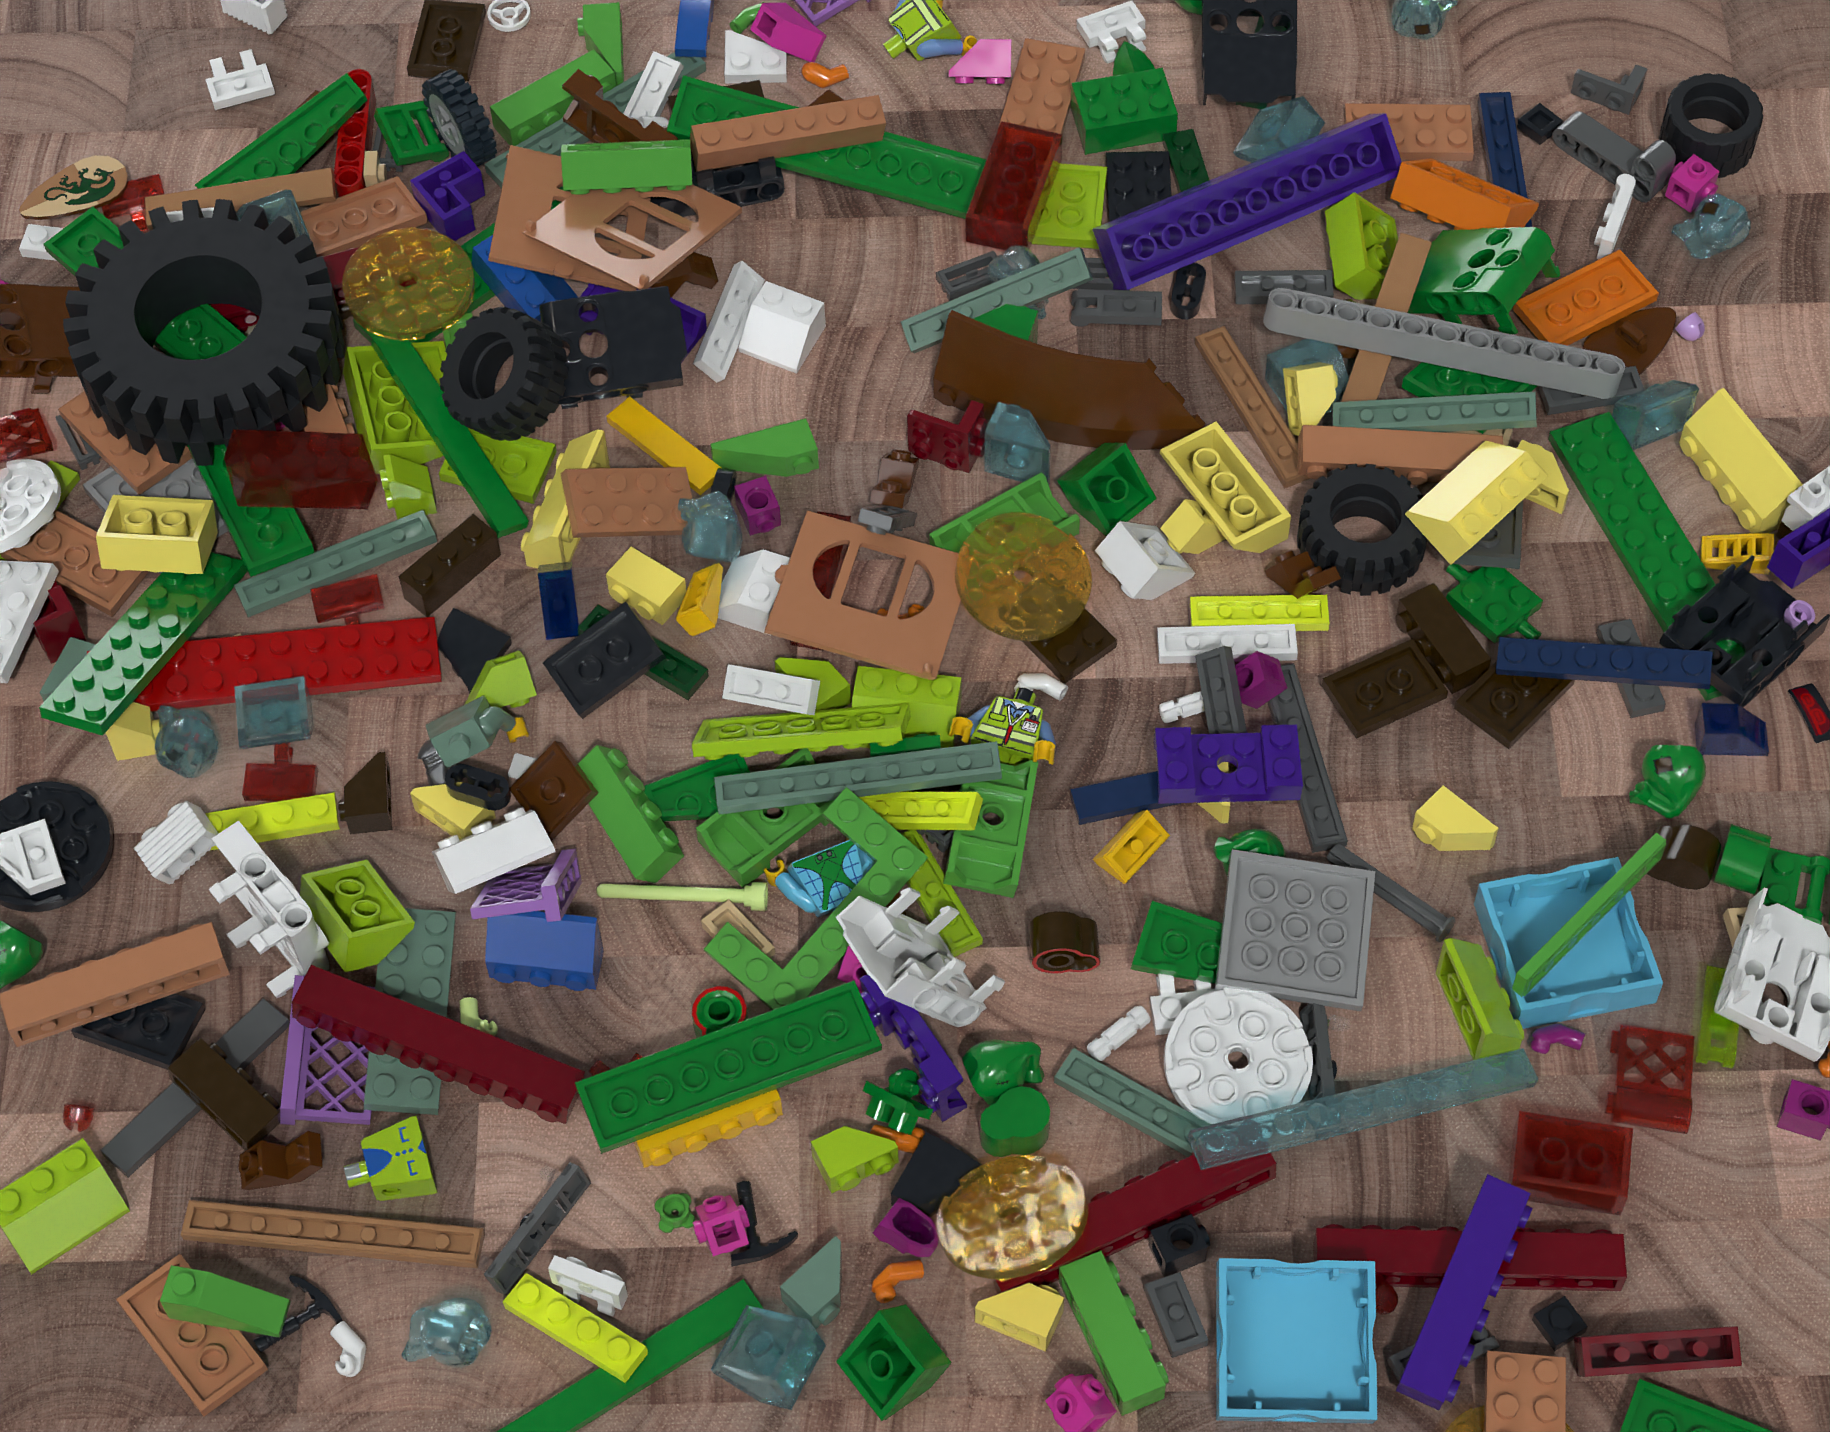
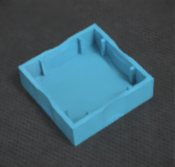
M1619 857L1573 865L1548 874H1526L1479 883L1474 906L1491 958L1495 964L1501 988H1505L1509 996V1010L1513 1019L1520 1021L1523 1029L1657 1002L1663 981L1649 941L1637 921L1631 891L1526 996L1521 997L1512 990L1516 973L1622 868Z
M1219 1258L1216 1263V1420L1373 1424L1377 1420V1363L1372 1341L1373 1327L1376 1319L1375 1261L1319 1260L1296 1264L1275 1259Z

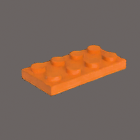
M1619 249L1519 299L1514 305L1513 311L1538 340L1568 346L1657 301L1659 292Z

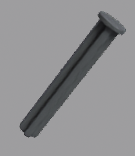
M1341 844L1335 845L1329 851L1327 860L1333 865L1375 871L1374 893L1436 936V941H1443L1453 928L1456 921L1454 917H1445Z

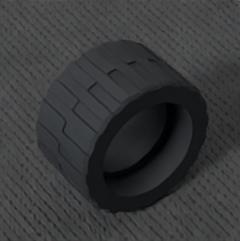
M1711 73L1691 76L1689 79L1681 81L1670 93L1659 140L1667 142L1673 148L1676 154L1675 166L1681 161L1685 163L1695 154L1719 170L1718 178H1723L1730 174L1733 175L1739 172L1741 168H1744L1748 164L1749 159L1752 158L1763 121L1762 103L1759 101L1758 95L1747 84H1743L1734 77ZM1699 118L1713 119L1727 125L1733 132L1723 134L1709 133L1698 129L1689 121Z

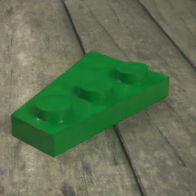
M728 754L723 758L711 760L645 785L644 793L660 809L662 813L660 818L663 822L708 819L718 812L714 777L750 773L744 757H740L739 754Z

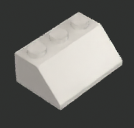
M520 807L504 814L505 821L492 826L491 821H486L472 827V835L459 840L456 834L437 842L439 849L432 851V854L447 890L457 894L556 852L536 812L533 810L525 812L524 807Z

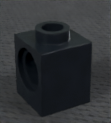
M1192 1214L1150 1230L1148 1246L1163 1277H1167L1205 1262L1210 1239L1205 1227L1202 1224L1197 1226ZM1176 1240H1184L1190 1244V1247L1178 1249L1172 1243Z

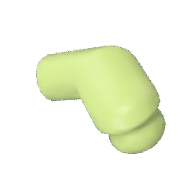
M473 997L460 1000V1022L496 1036L498 1032L496 1023L494 1021L488 1023L486 1019L482 1020L479 1018L478 1000Z

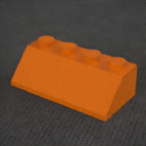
M1432 158L1401 162L1390 196L1391 199L1400 202L1401 208L1411 212L1422 211L1427 214V219L1441 224L1445 222L1454 225V230L1525 227L1539 206V203Z

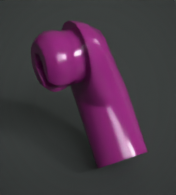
M1552 1024L1537 1028L1531 1036L1534 1038L1530 1043V1047L1536 1052L1546 1054L1549 1052L1551 1043H1559L1580 1051L1586 1033L1560 1024Z

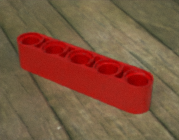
M355 69L347 73L365 94L367 101L338 129L334 168L338 198L366 188L363 176L365 151H371L376 97L371 75L363 69Z

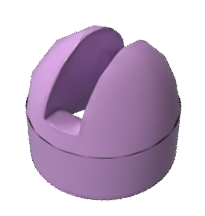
M1694 312L1682 320L1675 330L1685 340L1695 341L1703 336L1705 325L1699 315Z
M1802 600L1792 602L1784 613V622L1793 629L1803 620H1806L1809 626L1815 619V612L1812 606Z

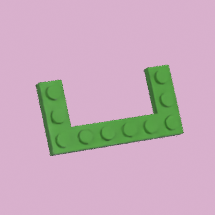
M847 787L825 810L822 817L876 863L790 962L782 969L729 922L723 926L703 950L771 1010L807 998L845 955L849 944L843 936L844 930L836 916L858 896L886 907L928 859L922 851Z

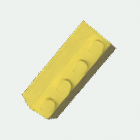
M1725 388L1718 390L1684 424L1679 441L1683 453L1691 457L1699 467L1703 478L1710 481L1718 491L1723 503L1732 508L1738 516L1740 524L1751 533H1770L1777 530L1786 508L1790 505L1787 502L1788 496L1803 484Z
M1217 421L1160 449V455L1233 549L1261 553L1288 539L1291 515Z
M597 429L569 441L565 453L561 452L559 454L554 478L547 481L543 503L535 508L532 528L530 532H525L521 541V551L524 552L527 566L565 576L581 538H573L561 473L565 469L610 468L605 432L603 430Z
M1484 441L1409 509L1405 515L1451 565L1483 538L1543 482L1548 475L1525 450Z

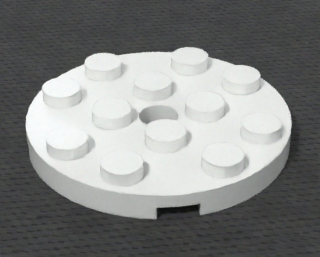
M31 459L12 460L6 463L7 468L0 469V553L11 548L24 546L29 542L30 536L43 525L49 523L54 517L53 512L61 496V486L52 469L43 462Z
M1226 987L1223 990L1197 997L1176 1017L1164 1047L1165 1076L1169 1088L1180 1106L1199 1119L1227 1133H1231L1239 1128L1247 1130L1253 1126H1256L1258 1131H1263L1287 1118L1301 1102L1311 1080L1313 1069L1312 1048L1309 1046L1307 1037L1302 1029V1023L1294 1012L1280 1000L1267 993ZM1236 1051L1242 1052L1248 1059V1065L1245 1068H1236L1235 1070L1228 1061V1055Z

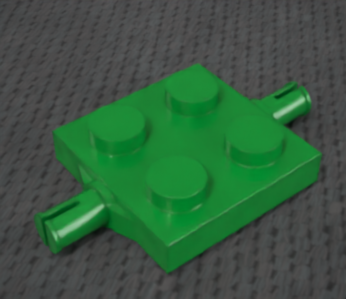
M1451 564L1447 567L1446 572L1452 575L1460 584L1447 593L1446 599L1455 611L1494 644L1499 641V637L1515 632L1521 633L1527 639L1538 640L1542 633L1528 622V619L1541 609L1543 600L1505 568L1482 566L1480 569L1469 573L1459 564Z

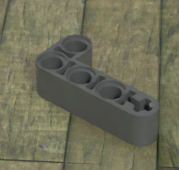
M1580 111L1574 112L1553 132V140L1562 151L1612 184H1616L1617 177L1621 174L1632 175L1636 180L1632 197L1640 202L1646 203L1650 201L1669 183L1676 154L1673 148L1663 140L1654 141L1646 150L1642 151Z

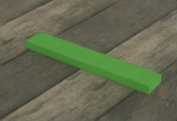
M1656 832L1516 973L1512 990L1521 997L1526 996L1661 860L1667 844L1666 839Z

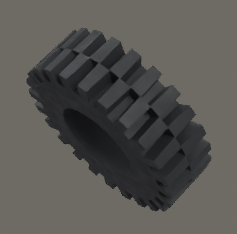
M216 199L212 218H204L198 200L183 201V220L170 223L163 206L148 211L153 230L144 234L132 220L118 227L123 249L117 248L105 239L98 243L93 251L99 268L82 263L75 274L80 291L68 290L65 304L70 318L63 319L64 333L69 343L68 350L90 406L97 418L103 416L108 431L119 440L127 434L133 450L147 455L156 443L162 460L165 462L178 464L185 445H189L197 466L213 465L214 445L225 444L232 462L247 459L243 440L254 435L265 452L280 445L275 424L281 422L296 435L307 426L303 405L320 412L328 401L324 383L336 386L340 378L341 372L337 358H344L345 343L341 331L343 330V325L326 263L322 256L317 258L313 242L305 233L296 238L292 223L280 215L269 225L264 208L257 205L249 204L239 221L232 200ZM200 305H236L248 309L259 316L256 326L244 341L233 349L215 357L200 360H183L169 357L153 349L156 338L171 320Z

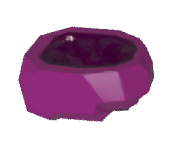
M901 1198L895 1202L873 1231V1234L880 1241L888 1243L903 1254L910 1253L917 1257H930L937 1248L939 1241L938 1230L932 1219L913 1204Z

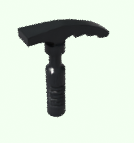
M742 1181L736 1184L739 1205L744 1206L750 1226L746 1227L749 1241L746 1248L748 1250L731 1255L732 1267L771 1257L789 1247L798 1238L797 1231L788 1233L787 1237L779 1239L778 1242L768 1243V1246H761V1240L757 1236L755 1228L758 1223L752 1197L751 1182Z
M290 1275L291 1284L294 1287H299L304 1293L308 1292L311 1299H315V1302L307 1306L308 1310L300 1315L291 1316L285 1320L280 1338L261 1334L253 1339L261 1353L270 1346H273V1344L286 1338L287 1335L289 1336L299 1330L301 1324L311 1318L317 1319L321 1316V1313L330 1316L336 1325L343 1320L323 1292L306 1280Z

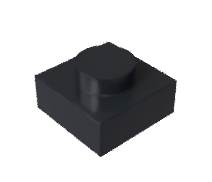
M1539 103L1518 119L1517 128L1541 145L1553 135L1554 130L1563 123V120Z
M1566 1296L1535 1313L1532 1318L1533 1323L1554 1351L1574 1340V1337L1584 1334L1588 1328Z

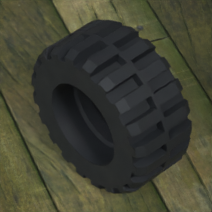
M497 307L494 310L490 308L480 312V317H471L466 321L467 325L464 328H459L454 334L456 338L452 344H448L445 351L448 353L446 360L441 363L440 370L443 372V377L440 378V389L445 392L442 394L445 407H448L449 414L459 421L460 424L495 440L513 441L520 439L521 436L526 437L535 432L536 426L542 427L548 421L547 416L550 413H555L559 406L556 403L559 397L564 395L566 389L563 384L564 379H568V367L565 366L568 360L566 351L562 348V340L559 335L554 333L551 327L514 308ZM513 355V366L509 378L504 386L494 394L498 372L504 362Z
M1357 464L1346 465L1345 470L1342 471L1340 468H1336L1328 472L1327 478L1324 476L1318 478L1313 483V488L1309 489L1304 496L1298 525L1297 547L1300 549V553L1307 551L1314 566H1321L1322 571L1336 566L1341 579L1328 586L1332 589L1334 586L1341 588L1342 593L1351 595V591L1360 592V596H1370L1373 591H1378V594L1389 592L1392 585L1398 588L1407 582L1408 577L1414 576L1419 569V564L1423 561L1428 539L1405 515L1409 509L1423 498V495L1417 487L1411 488L1410 480L1403 475L1397 477L1394 470L1386 467L1384 470L1377 469L1374 464H1366L1365 467H1357ZM1349 517H1368L1385 525L1392 535L1379 542L1362 543L1345 537L1334 525Z

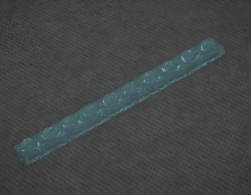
M1521 1048L1191 1129L1187 1138L1201 1170L1531 1088L1536 1085L1539 1079L1524 1049Z

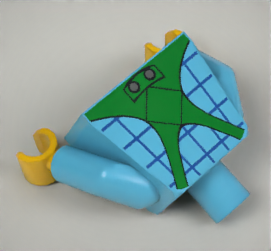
M846 837V841L792 862L787 868L789 873H787L782 860L776 861L779 871L771 873L767 868H764V873L768 883L771 886H777L787 899L805 912H814L817 917H821L833 912L876 862Z

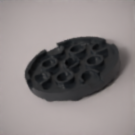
M48 781L17 787V792L0 801V834L45 819L66 884L30 895L0 869V905L21 912H43L68 905L91 890L108 867L113 850V834L108 818L96 799L76 786Z

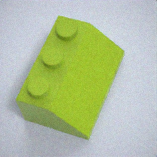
M1354 192L1325 210L1326 232L1330 245L1329 256L1332 260L1334 274L1333 283L1339 291L1348 294L1356 300L1377 299L1398 242L1396 222L1393 217Z
M858 666L852 707L909 703L911 717L904 738L914 737L918 734L940 735L941 748L954 747L956 735L951 737L948 734L953 718L959 717L962 700L961 677L937 675L936 679L929 680L893 669ZM865 743L860 748L870 749V743Z
M368 860L301 875L300 896L310 907L315 922L329 942L327 949L344 972L379 964L414 928L415 921Z
M1454 938L1445 939L1436 975L1476 1067L1517 1056L1521 1042L1524 1040V1031L1520 1021L1513 1019L1511 1015L1507 991L1503 987L1500 988L1496 981V968L1492 958L1485 956L1479 944Z
M84 1138L0 1190V1227L31 1275L130 1212Z

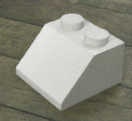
M766 281L751 304L738 347L739 352L797 374L826 327L824 302Z
M1119 521L1095 549L1096 553L1103 560L1102 566L1109 573L1117 577L1122 584V591L1132 599L1153 600L1191 579L1196 574L1183 557L1169 546L1167 538L1157 526Z
M764 549L734 558L721 583L718 618L764 633L781 585L775 580V572L781 565H788L790 558Z

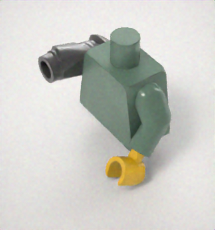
M483 695L426 724L425 727L429 740L420 748L417 759H422L425 765L429 786L446 784L445 775L449 770L448 767L489 748L499 729L506 732L510 743L517 742L516 738L528 737L529 733L523 717L514 718L501 708L490 706Z

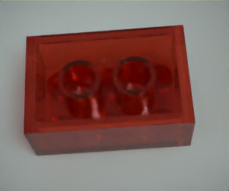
M1519 1111L1513 1130L1508 1183L1531 1193L1528 1199L1530 1202L1621 1216L1628 1198L1633 1128Z

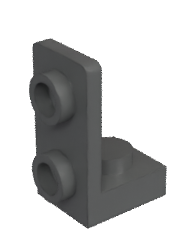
M1635 65L1630 76L1625 74L1620 84L1578 69L1574 75L1571 93L1629 115L1643 90L1647 68Z

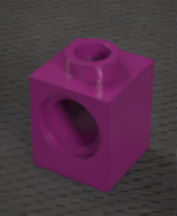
M766 476L734 486L736 506L750 536L760 532L766 533L775 527L781 526L780 506Z
M1255 651L1235 665L1242 704L1258 709L1287 689L1279 659Z
M1792 1079L1784 1095L1776 1127L1821 1141L1826 1129H1830V1091ZM1803 1107L1813 1109L1817 1115L1808 1114L1804 1111Z

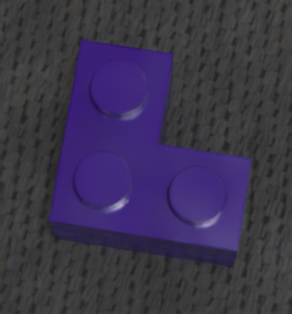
M464 151L410 180L413 197L425 211L427 220L448 245L475 230L470 203L485 196L481 170Z

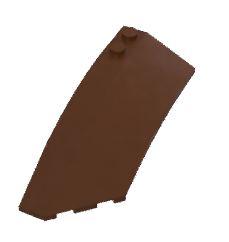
M951 310L948 315L933 377L934 398L946 406H953L966 412L971 400L984 404V418L992 424L1054 442L1098 448L1103 443H1126L1129 450L1162 449L1205 427V422L1198 414L1192 416L1183 406L1185 399L1169 381L1163 383L1154 373L1157 367L1150 358L1146 362H1135L1075 354L1009 335L954 310Z

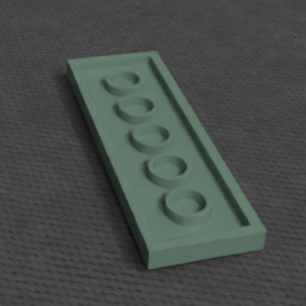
M405 908L415 921L414 928L377 965L375 990L447 1018L456 912ZM369 1051L364 1110L438 1115L441 1079L437 1078L433 1072L423 1068L413 1069L407 1067L399 1059L390 1055H377Z

